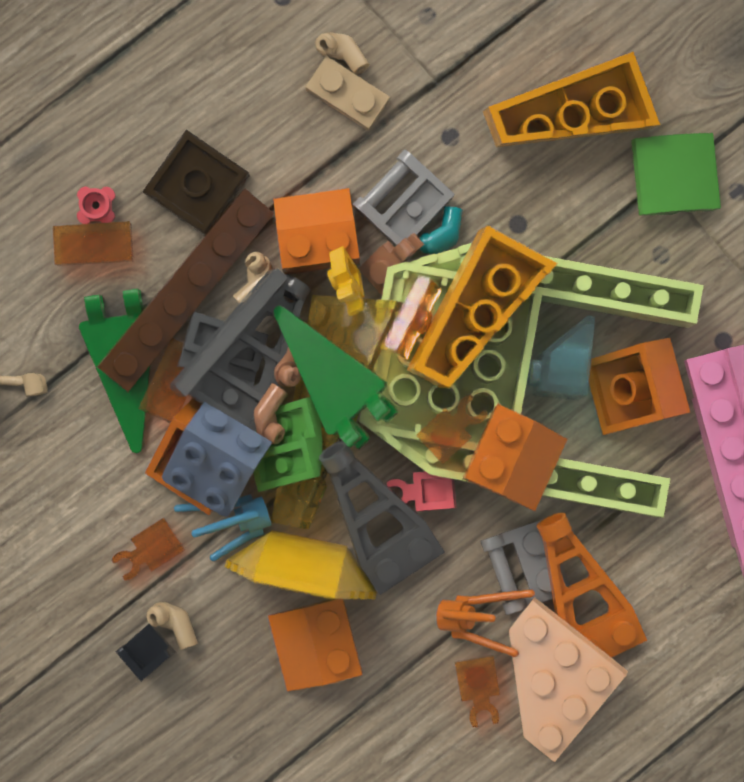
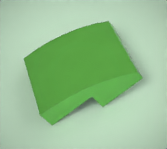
M713 133L661 135L631 140L639 216L715 211L721 208Z
M311 397L280 405L276 411L277 424H280L285 429V435L281 442L270 445L267 453L253 472L258 492L320 476L322 463L319 457L323 452L320 417Z

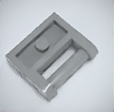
M405 149L396 157L398 162L364 198L359 197L352 204L353 208L362 217L368 220L395 246L404 238H408L412 233L418 236L455 195ZM409 172L412 173L417 179L381 215L375 207Z
M541 520L480 541L483 551H488L502 592L518 590L502 547L512 542L528 588L535 591L533 597L508 600L502 603L506 615L525 609L534 597L540 602L553 599L544 544L537 529V524ZM561 563L560 570L563 576L565 586L568 587L570 586V584L568 582L564 567Z

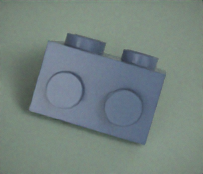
M204 402L184 429L162 474V479L167 484L219 515L229 516L251 475L267 453L272 441Z

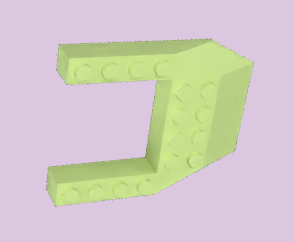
M472 243L438 254L427 255L414 261L387 267L369 369L386 381L387 387L382 394L394 404L399 413L386 423L383 419L377 421L366 407L361 411L359 422L429 475L469 482L462 478L494 407L499 404L521 414L541 301L690 328L697 324L704 285L547 257L558 264L508 318L505 325L488 341L483 350L450 388H440L407 371V368ZM559 458L542 496L652 517H664L670 478Z

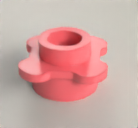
M82 187L77 193L80 211L77 213L79 222L84 225L89 224L91 221H101L105 225L111 224L115 219V214L112 211V201L115 199V192L110 187H103L102 189ZM98 202L100 204L99 208L94 209L93 203Z

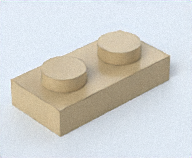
M328 56L323 59L305 86L307 92L367 131H370L390 101V96Z

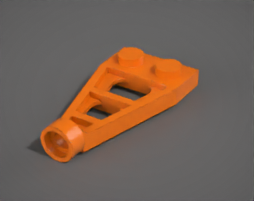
M556 513L541 520L537 524V529L544 544L555 613L611 658L647 641L632 605L572 532V527L566 514ZM577 556L587 569L589 576L567 587L563 580L560 564ZM590 590H595L607 602L608 612L580 625L575 620L574 599Z

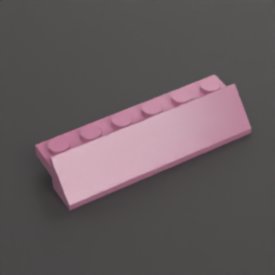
M744 345L690 358L685 360L684 363L694 395L692 399L693 407L732 548L736 549L744 578Z

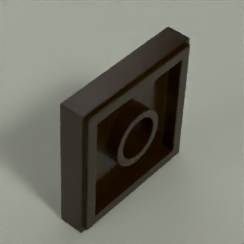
M186 129L142 192L205 236L221 217L250 174Z

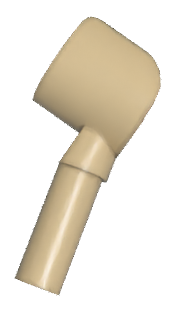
M28 373L22 376H0V385H24L26 397L42 395L48 392L46 379L42 374Z

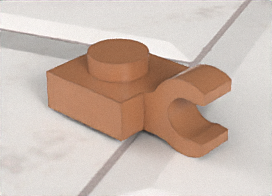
M412 233L408 238H404L395 247L388 241L379 247L358 269L382 295L387 267L407 262L424 243L415 233Z

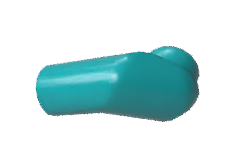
M451 206L444 207L441 227L430 234L424 233L419 238L424 243L420 248L422 253L438 254L456 245L459 239L463 209Z

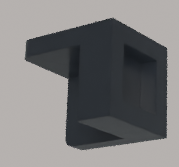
M150 624L116 650L119 657L140 681L149 676L176 652L160 632Z

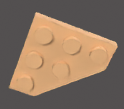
M534 597L510 627L509 636L511 648L519 652L517 657L512 658L523 736L555 762L627 676L628 671Z

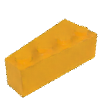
M634 52L494 104L483 111L496 147L647 130L660 125Z
M488 225L478 230L407 371L440 388H450L483 350L488 341L496 332H499L508 321V318L532 294L536 286L558 263Z

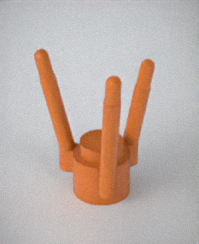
M529 589L477 596L457 595L455 601L443 599L437 609V626L440 630L451 631L452 638L468 640L497 652L517 657L519 654L518 650L467 631V629L471 630L474 627L475 621L494 622L496 620L493 614L476 613L474 606L470 605L533 597L535 591Z

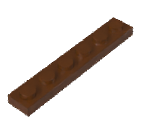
M243 189L97 365V368L128 392L275 213L247 189Z

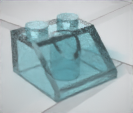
M586 316L539 354L536 360L533 359L529 366L527 386H533V396L580 400L587 396L595 316Z

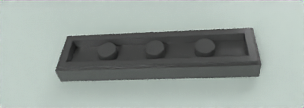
M278 268L267 271L172 381L170 389L179 397H186L288 277Z

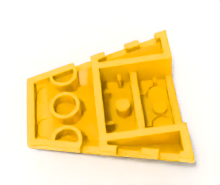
M271 530L228 558L225 563V568L258 583L333 599H376L377 591L348 546Z

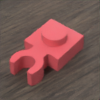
M424 471L413 473L414 484H408L400 479H392L387 482V486L390 488L400 487L402 489L403 496L401 499L408 505L411 501H415L417 512L457 508L454 479L429 475Z

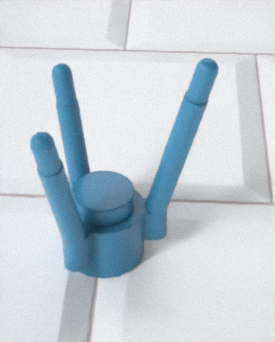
M251 494L240 497L235 507H240L234 509L235 516L192 531L193 537H199L237 524L241 532L249 530L211 554V561H216L249 540L264 535L262 528L272 525L262 496L252 499ZM191 503L174 506L176 512L200 511Z

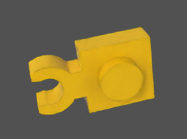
M343 246L329 252L331 269L327 273L333 288L337 292L338 300L340 303L345 301L349 316L365 310L362 299L365 296L361 272Z

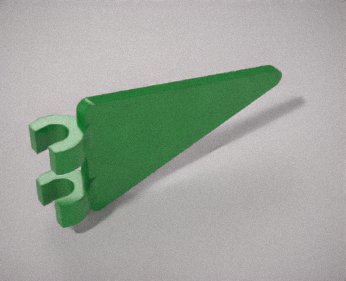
M131 289L122 291L127 315L109 318L105 316L103 295L85 296L84 302L89 321L81 322L79 330L128 445L133 453H139L143 448L150 366L127 392L98 369L97 365L143 311L141 290Z
M276 306L273 311L274 316L326 433L329 435L339 434L348 447L352 448L355 446L357 449H360L371 439L366 431L353 420L362 410L367 407L377 421L383 419L386 423L399 413L394 404L382 394L387 387L386 381L283 306Z

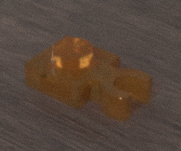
M471 394L461 399L457 406V413L454 416L444 408L416 434V437L442 465L472 438L465 428L468 425L481 423L488 414L485 409L476 417H471L466 413V405L474 398Z
M162 518L131 538L136 547L135 550L118 552L113 556L112 561L117 563L123 558H127L132 562L131 571L122 576L124 580H130L140 573L144 563L148 565L152 572L185 551V548L166 518Z
M488 655L454 661L461 701H473V705L469 710V721L473 728L478 727L477 714L481 710L489 711L492 723L498 724V710L490 703L489 699L491 696L500 695L494 656Z

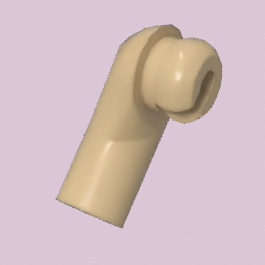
M330 32L323 33L317 37L315 47L322 56L345 60L351 71L356 75L363 73L369 68V62L351 36Z
M252 252L246 257L245 266L247 267L248 283L233 295L238 303L246 297L267 271L272 270L268 257L260 252Z
M167 602L156 603L148 609L146 614L148 623L153 627L160 626L174 631L180 650L198 644L189 615L184 609Z

